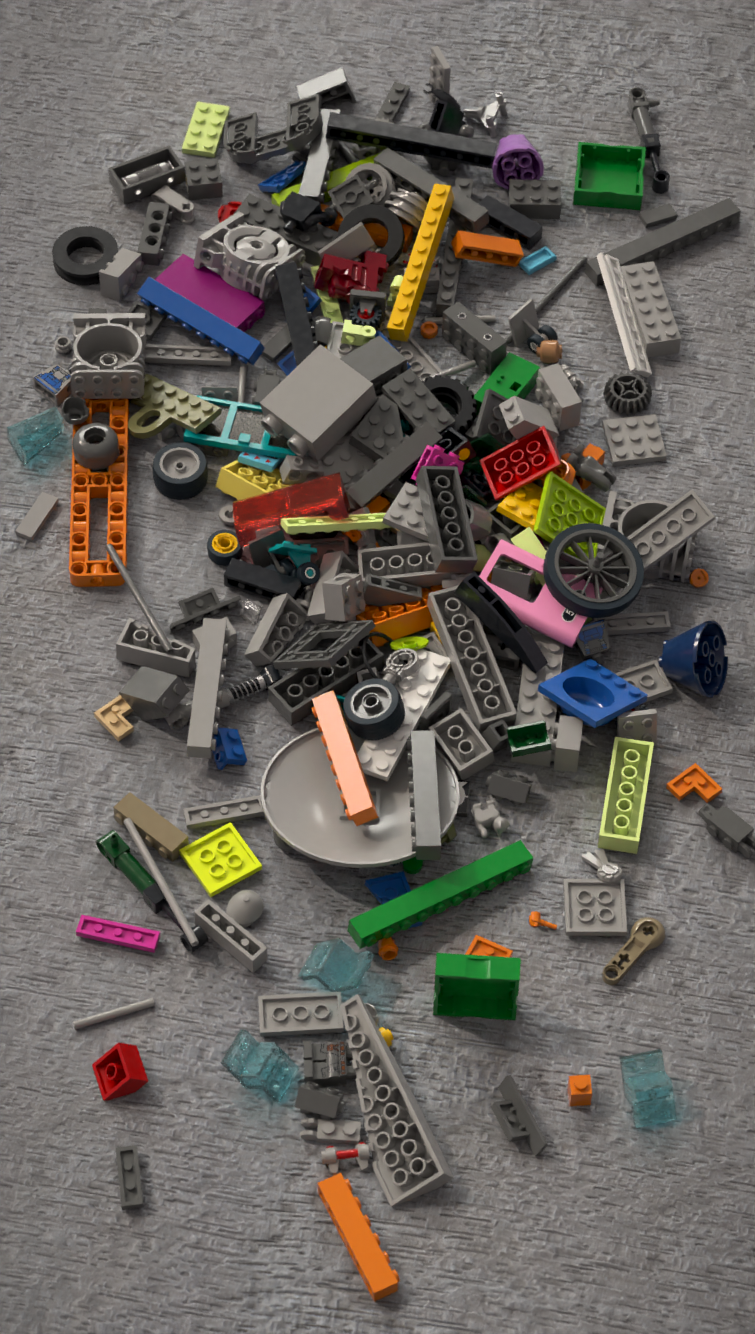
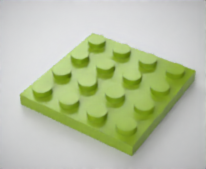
M549 472L546 474L533 532L549 543H552L559 533L571 526L584 523L603 525L606 508L553 472ZM587 542L577 543L589 558ZM592 543L595 558L597 555L598 544ZM571 547L567 548L564 551L565 553L579 559V557L575 554Z

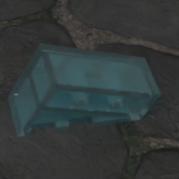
M55 406L7 427V439L23 466L29 463L64 432V419Z

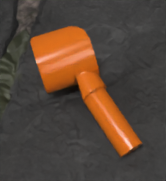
M531 912L529 923L532 927L541 925L556 930L557 925L542 920L539 912Z

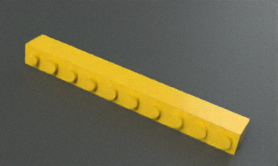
M434 184L387 325V330L392 340L408 341L453 204L454 195L449 185Z

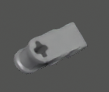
M164 185L151 195L153 202L170 204V211H173V217L183 224L194 222L193 203L173 191L169 186Z

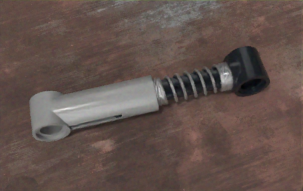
M274 665L267 666L260 672V676L255 677L254 680L250 679L249 682L245 681L244 684L240 683L239 686H231L230 689L221 688L222 702H218V707L222 709L230 706L235 699L239 700V697L244 698V695L249 696L250 693L254 694L255 691L268 690L269 686L283 677L279 670L275 669ZM193 700L178 704L169 716L165 717L172 730L181 729L190 721Z

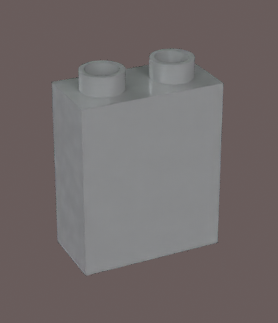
M320 344L260 402L264 415L261 425L273 437H277L281 433L289 439L287 445L297 456L303 457L307 453L318 462L375 405L377 399L374 385Z

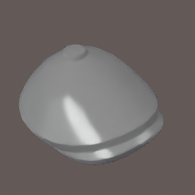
M239 891L230 899L226 914L232 917L241 927H248L261 916L264 908L263 900L254 891Z

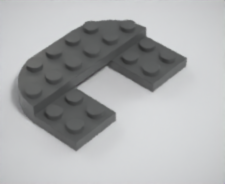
M319 94L287 103L286 128L261 136H257L258 115L256 112L225 121L223 141L230 158L239 163L254 164L257 161L268 160L295 150H302L305 145L321 133L323 127L321 120V97Z

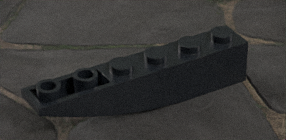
M475 572L462 580L454 594L535 674L547 665L548 662L537 643L502 598Z

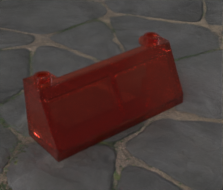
M340 472L233 502L235 531L240 547L247 546L249 541L256 539L255 531L281 524V518L307 517L327 511L331 519L342 520L349 518L350 504Z

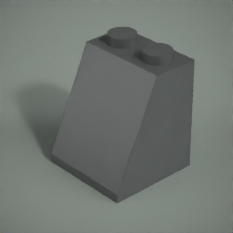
M141 666L121 689L119 694L141 720L146 721L168 717L190 689L176 675Z

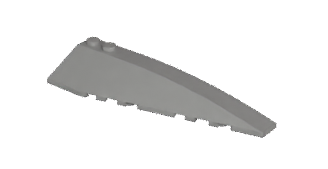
M356 994L341 1004L345 1030L348 1032V1045L352 1052V1064L356 1072V1084L361 1109L365 1116L366 1123L364 1124L369 1136L370 1143L368 1144L373 1156V1169L390 1206L394 1207L441 1187L452 1180L454 1176L392 1052L360 995Z

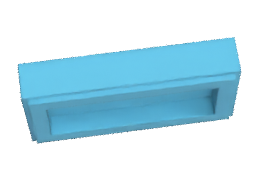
M545 246L521 259L518 265L530 275L556 261V255Z

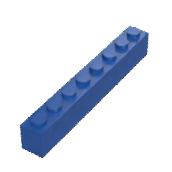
M151 277L147 278L137 293L141 298L140 302L147 307L151 305L155 307L154 310L159 314H167L168 318L174 323L180 322L186 330H194L198 337L203 340L205 338L209 339L210 343L217 348L219 346L223 347L227 354L238 356V360L244 364L250 363L254 365L265 349L260 341Z

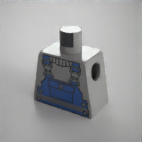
M53 365L33 376L34 389L58 407L72 393V366L64 370L59 365Z

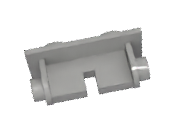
M201 386V396L237 402V387Z

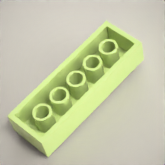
M615 737L598 848L637 854L653 753V742Z

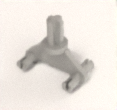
M497 92L495 94L497 101L486 107L480 106L478 109H464V117L477 118L489 131L491 138H495L497 135L495 130L497 126L494 121L499 110L500 115L507 114V103L503 99L502 92Z

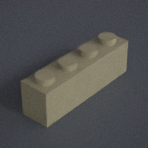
M131 792L113 807L115 820L120 825H123L126 818H131L145 844L155 848L163 858H168L174 862L180 856L179 850L189 845L188 836Z

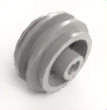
M361 164L354 168L346 177V180L357 174L365 184L374 179L378 184L382 180V185L371 189L374 192L370 196L376 205L385 207L384 203L387 200L392 201L389 197L390 193L396 192L395 181L391 174L378 164Z
M398 189L397 193L391 192L389 197L392 201L387 200L384 203L385 207L390 209L402 224L413 226V232L418 234L428 203L418 194L410 193L403 189Z

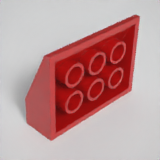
M545 426L479 460L496 501L562 466L555 442Z

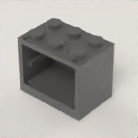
M381 336L370 340L340 358L373 383L376 396L383 394L382 386L407 371V359Z

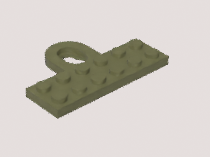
M146 374L144 378V395L140 398L129 399V402L142 407V409L129 419L128 428L132 436L141 439L157 435L172 422L198 434L220 416L222 411L220 407L150 374ZM160 416L151 425L142 427L149 417Z

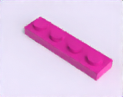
M81 915L76 929V936L155 953L160 939V931Z

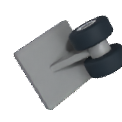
M531 299L508 318L513 342L517 347L527 339L529 349L536 354V349L540 347L542 341L558 339L557 333L552 327L543 325L539 328L534 301Z

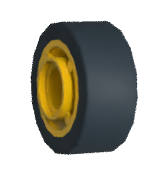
M232 530L216 531L208 538L207 551L209 558L212 562L222 566L229 565L232 558L239 560L243 553L241 537Z

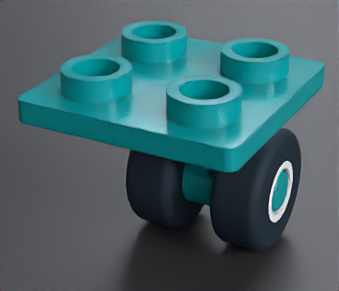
M283 541L282 544H275L274 547L269 548V553L290 556L295 564L291 576L297 577L302 582V587L318 581L320 570L316 564L310 562L311 554L317 553V548H311L310 544L294 545L292 541Z

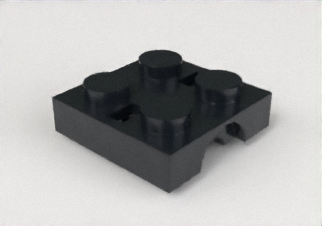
M470 469L468 472L462 470V473L459 475L462 489L468 491L473 500L482 502L495 499L487 479L476 469Z

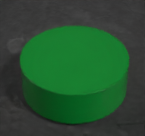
M416 856L403 861V869L409 874H417L422 870L423 860H416Z

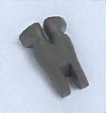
M580 443L566 462L573 466L576 476L590 481L601 490L607 492L611 485L615 483L616 476L592 456L584 457L585 447Z

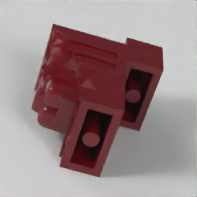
M366 250L362 262L324 254L315 276L314 289L328 291L329 297L340 298L349 304L351 289L379 292L377 286L382 283L383 273H386L388 269V263H386L387 255Z

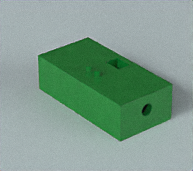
M509 352L475 394L474 399L477 402L476 414L479 415L485 391L488 389L497 392L507 399L513 396L525 399L537 384L536 378L538 377L540 366Z

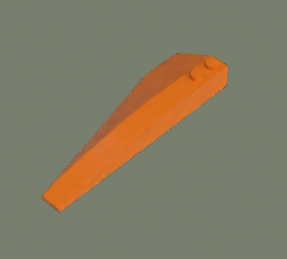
M491 572L487 578V581L489 583H491L493 572ZM442 585L431 586L429 590L421 588L422 599L416 602L380 607L365 604V611L356 615V621L373 620L376 627L370 633H383L393 640L430 627V623L433 622L427 606L428 594L446 588H443ZM369 637V640L376 647L383 646L384 643L389 642L383 637Z

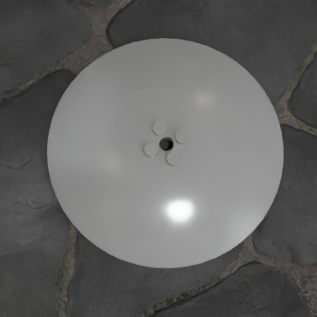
M347 722L356 752L358 753L365 739L358 737ZM318 728L303 733L291 740L269 762L261 783L262 809L266 820L274 832L296 851L324 863L354 868L386 866L416 856V852H412V839H415V837H411V825H414V822H410V810L414 809L409 804V797L413 793H409V781H412V779H408V767H411V765L407 764V753H411V751H407V747L388 782L364 774L378 818L357 827L353 819L349 821L345 809L348 807L347 805L344 806L340 794H343L342 790L339 791L335 780L338 777L337 775L334 776L330 765L333 762L329 761L326 754L328 746H324L321 736L324 734L323 732L320 733ZM435 747L440 834L442 838L453 824L457 815L460 791L453 767L447 758Z

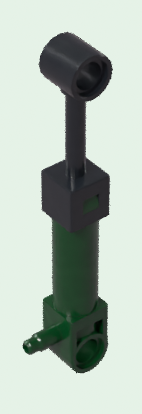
M111 830L96 840V845L102 855L114 868L118 867L143 895L144 902L155 914L164 910L183 932L180 940L187 951L192 953L208 942L205 931L199 925H195L191 928L199 944L196 946L190 944L157 882L131 854L130 847L117 832Z

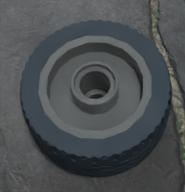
M373 678L359 682L350 689L343 703L344 714L350 728L358 737L365 740L375 741L387 738L401 727L405 718V708L400 693L392 683L384 679Z

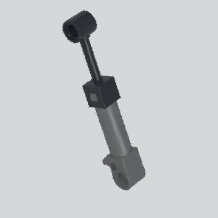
M634 87L629 91L628 107L632 119L634 118L640 137V147H646L645 158H650L654 169L652 190L657 194H664L669 188L670 174L660 169L657 157L660 155L661 144L658 134L654 131L649 114V107L660 105V101L647 100L645 90L640 87Z

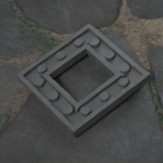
M373 620L317 623L272 663L275 669L284 670L310 667L312 669L318 667L331 668L337 664L340 658L346 656L351 648L357 646L362 638L368 636L370 631L376 626ZM331 638L335 640L339 638L324 651H309L314 649L317 643L323 639Z

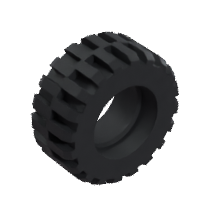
M435 375V378L431 376L425 378V381L422 382L439 402L449 404L455 409L458 416L454 418L456 422L451 427L462 436H465L466 431L473 424L477 413V402L474 399L473 392L468 391L469 387L465 383L462 385L460 383L461 380L457 378L455 380L451 379V376L441 377V375ZM409 423V425H410V427H411V432L414 433V431H413L414 428H413L412 425Z

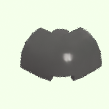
M328 317L312 318L313 322H310V326H314L316 333L313 340H317L318 346L321 344L325 347L328 344L333 324L330 323L331 319Z

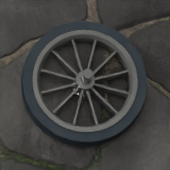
M584 523L571 526L555 537L545 555L543 575L552 596L566 609L585 617L605 618L624 611L635 600L643 583L644 566L637 548L622 533L601 524ZM587 542L589 558L577 543ZM592 543L604 546L602 552H598L595 558ZM571 547V549L575 552L579 559L565 553L564 551L567 548ZM606 547L616 553V555L602 562L604 558L603 552ZM620 558L625 567H606ZM562 559L576 567H560L559 561ZM562 574H581L567 583L562 577ZM612 574H627V582ZM584 579L586 585L581 594L571 588L572 585ZM598 582L610 598H600ZM608 582L623 588V590L617 594ZM588 583H593L595 598L583 595Z

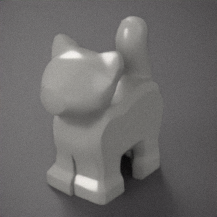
M494 799L486 801L487 808L485 810H481V803L472 805L471 816L482 838H487L488 832L485 828L493 826L498 837H501V834L507 830L510 823L508 819L500 816Z

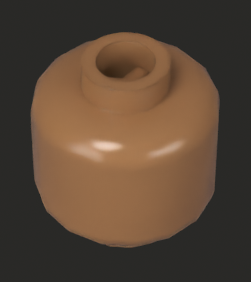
M544 340L541 342L540 347H537L536 355L540 357L542 363H557L559 359H562V345H559L557 340Z

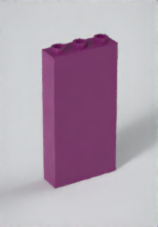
M182 254L154 279L243 332L251 329L253 324L265 314V303L263 300L247 291L229 285L219 274L205 266L200 269L194 267V259L185 254Z

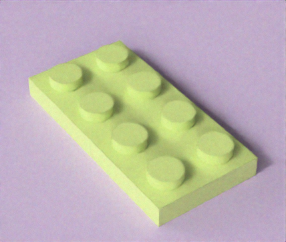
M197 102L182 146V153L215 158L224 131L225 121H227L230 112V106Z

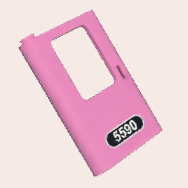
M501 539L479 577L502 598L522 624L573 648L588 617L576 614L562 606L552 596L546 583L535 602L531 603L487 581L500 556H505L543 575L544 559ZM562 574V577L567 583L577 577V575ZM583 579L572 585L571 588L581 594L586 581ZM588 583L583 593L584 596L595 598L593 583ZM599 587V592L601 594L604 589Z

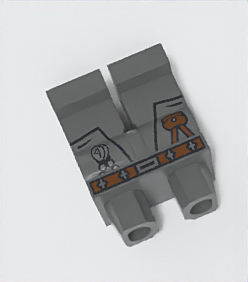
M303 1041L305 1084L306 1082H314L319 1086L347 1085V1080L357 1079L353 1065H346V1061H352L353 1057L349 1046H345V1041L312 1044V1041Z

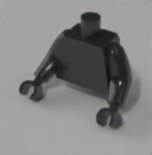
M430 83L426 84V86L431 88V91L428 92L423 89V92L427 95L432 93L434 97L439 99L436 100L429 121L431 131L458 135L461 127L466 124L463 121L464 113L460 111L459 103L450 94L438 88L436 90L433 89V85Z

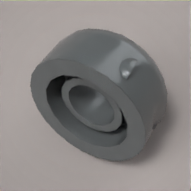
M101 423L87 424L78 429L73 437V453L76 461L88 469H103L113 464L120 454L119 441L115 431L110 426Z

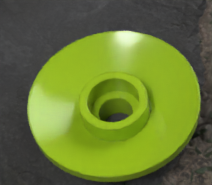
M418 636L403 637L391 642L390 646L394 650L408 648L417 651L426 647L429 641L427 638Z

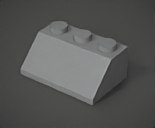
M360 222L320 249L318 253L321 259L324 254L361 262L366 250L375 252L377 247L362 222Z

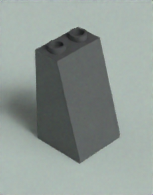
M499 560L493 568L491 584L529 602L536 571L521 564ZM483 623V630H484V633L486 634V636H487V634L495 635V634Z

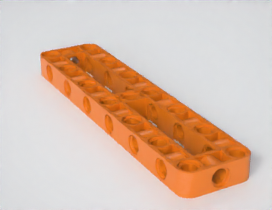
M84 399L87 408H89V416L84 423L73 425V437L78 429L92 423V415L95 412H109L110 427L117 434L120 454L116 461L109 466V472L91 473L92 469L85 468L76 461L72 447L69 546L70 581L76 587L121 586L125 581L108 552L107 560L88 561V558H90L91 498H108L107 545H113L127 569L129 399Z

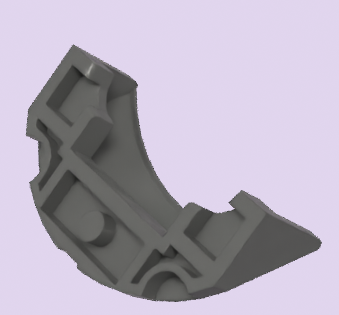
M465 499L473 541L475 542L490 535L491 525L493 524L492 516L482 505Z

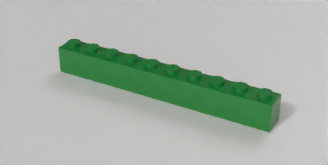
M519 840L350 919L347 931L360 949L366 946L370 947L383 938H390L400 930H407L417 922H423L434 914H440L451 906H457L468 898H474L485 890H491L502 882H508L514 876L527 873L531 869L533 856L522 841Z

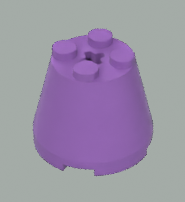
M509 135L499 141L492 165V172L498 186L500 185L509 190V179L539 180L543 176L544 166L541 156L524 135Z

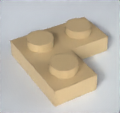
M121 695L94 712V717L118 742L134 731V727L124 718L134 710Z

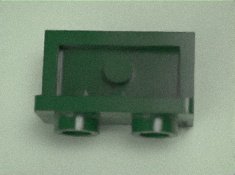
M545 720L507 728L508 743L513 757L552 750Z

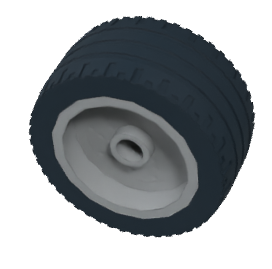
M178 442L168 444L156 453L152 466L153 480L156 488L162 495L174 500H186L195 497L203 491L207 484L208 466L205 455L198 447Z

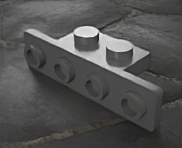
M210 588L181 600L178 604L185 618L171 623L169 628L170 630L176 629L178 631L187 627L186 624L193 621V624L202 621L206 615L210 614L212 617L221 613L220 610L223 608L232 609L238 606L237 603L241 600V597L239 595L220 603L214 588Z
M508 1075L499 1085V1090L505 1100L494 1102L491 1109L509 1142L526 1139L534 1156H539L548 1143L520 1093L517 1084L512 1076Z

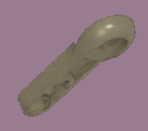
M645 917L634 923L629 940L603 969L602 979L606 984H617L646 951L662 944L665 939V929L658 920ZM649 931L652 932V935H651V934H648L647 936L645 935V932H646V933H648ZM626 958L628 961L623 962L621 967L619 968L618 966L620 965V960H624ZM614 971L617 973V977L609 978L606 973Z

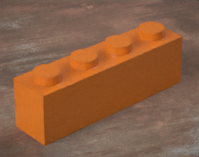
M458 230L451 242L456 258L517 267L524 256L519 240Z

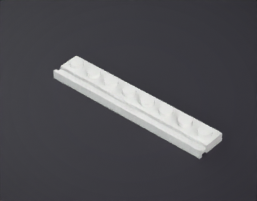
M601 252L597 255V260L630 372L634 371L636 374L648 378L652 375L619 260L607 254L604 256Z

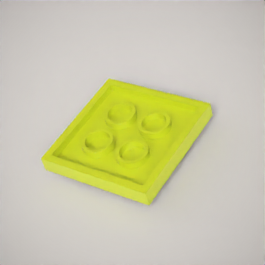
M231 822L179 850L181 857L210 897L262 870L261 863Z

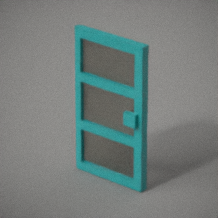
M197 395V397L220 407L222 414L198 434L186 429L183 437L184 442L283 459L287 455L297 456L287 445L289 439L281 433L277 437H273L263 428L261 420L264 418L261 406Z

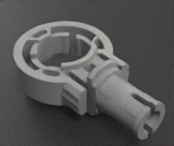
M405 648L393 652L387 658V667L383 670V679L394 684L402 682L405 677L414 674L420 667V660L416 651ZM400 659H401V661H403V660H409V661H410V662H409L408 664H406V665H403V664L397 665V664L399 663V660H400Z

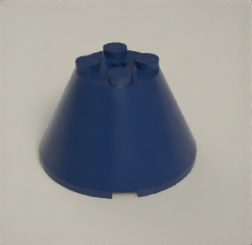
M706 621L670 640H665L663 642L662 656L659 657V667L663 668L666 677L706 698H713L714 695H718L724 686L728 670V656H725L724 646H727V641L722 627L716 621Z

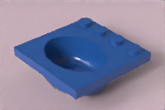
M588 659L538 685V691L556 702L566 716L578 717L583 720V725L594 728L607 725L613 718L646 702L648 696L639 688L631 685L625 679L620 678L592 659Z

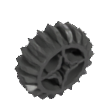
M628 371L626 374L620 372L619 375L614 374L613 378L609 377L608 382L605 384L603 395L605 403H608V408L613 407L614 412L618 410L620 414L625 412L628 416L629 413L635 415L636 411L641 413L643 409L647 408L651 402L652 389L647 379H643L642 375L636 376V372L630 374Z

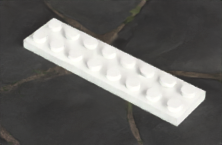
M424 649L416 651L420 660L419 669L395 685L405 708L403 724L395 733L387 738L364 741L357 753L364 774L388 782L407 747V739H410L411 731H415L421 721V714L427 710L451 666L448 657Z

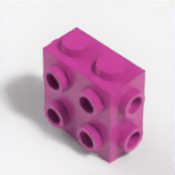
M427 445L411 478L416 481L422 466L458 467L460 475L464 462L458 460L460 456L449 452V454L444 453L445 449L438 445H434V447Z

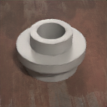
M61 336L57 338L54 346L56 351L67 353L72 349V342L68 337Z

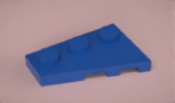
M295 161L258 184L260 191L279 193L291 181L303 173L306 168V162Z
M404 871L365 880V886L381 905L411 891ZM417 922L409 928L422 926L423 922Z

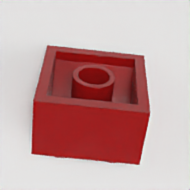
M118 1042L92 1064L103 1101L135 1093L148 1082L136 1045Z

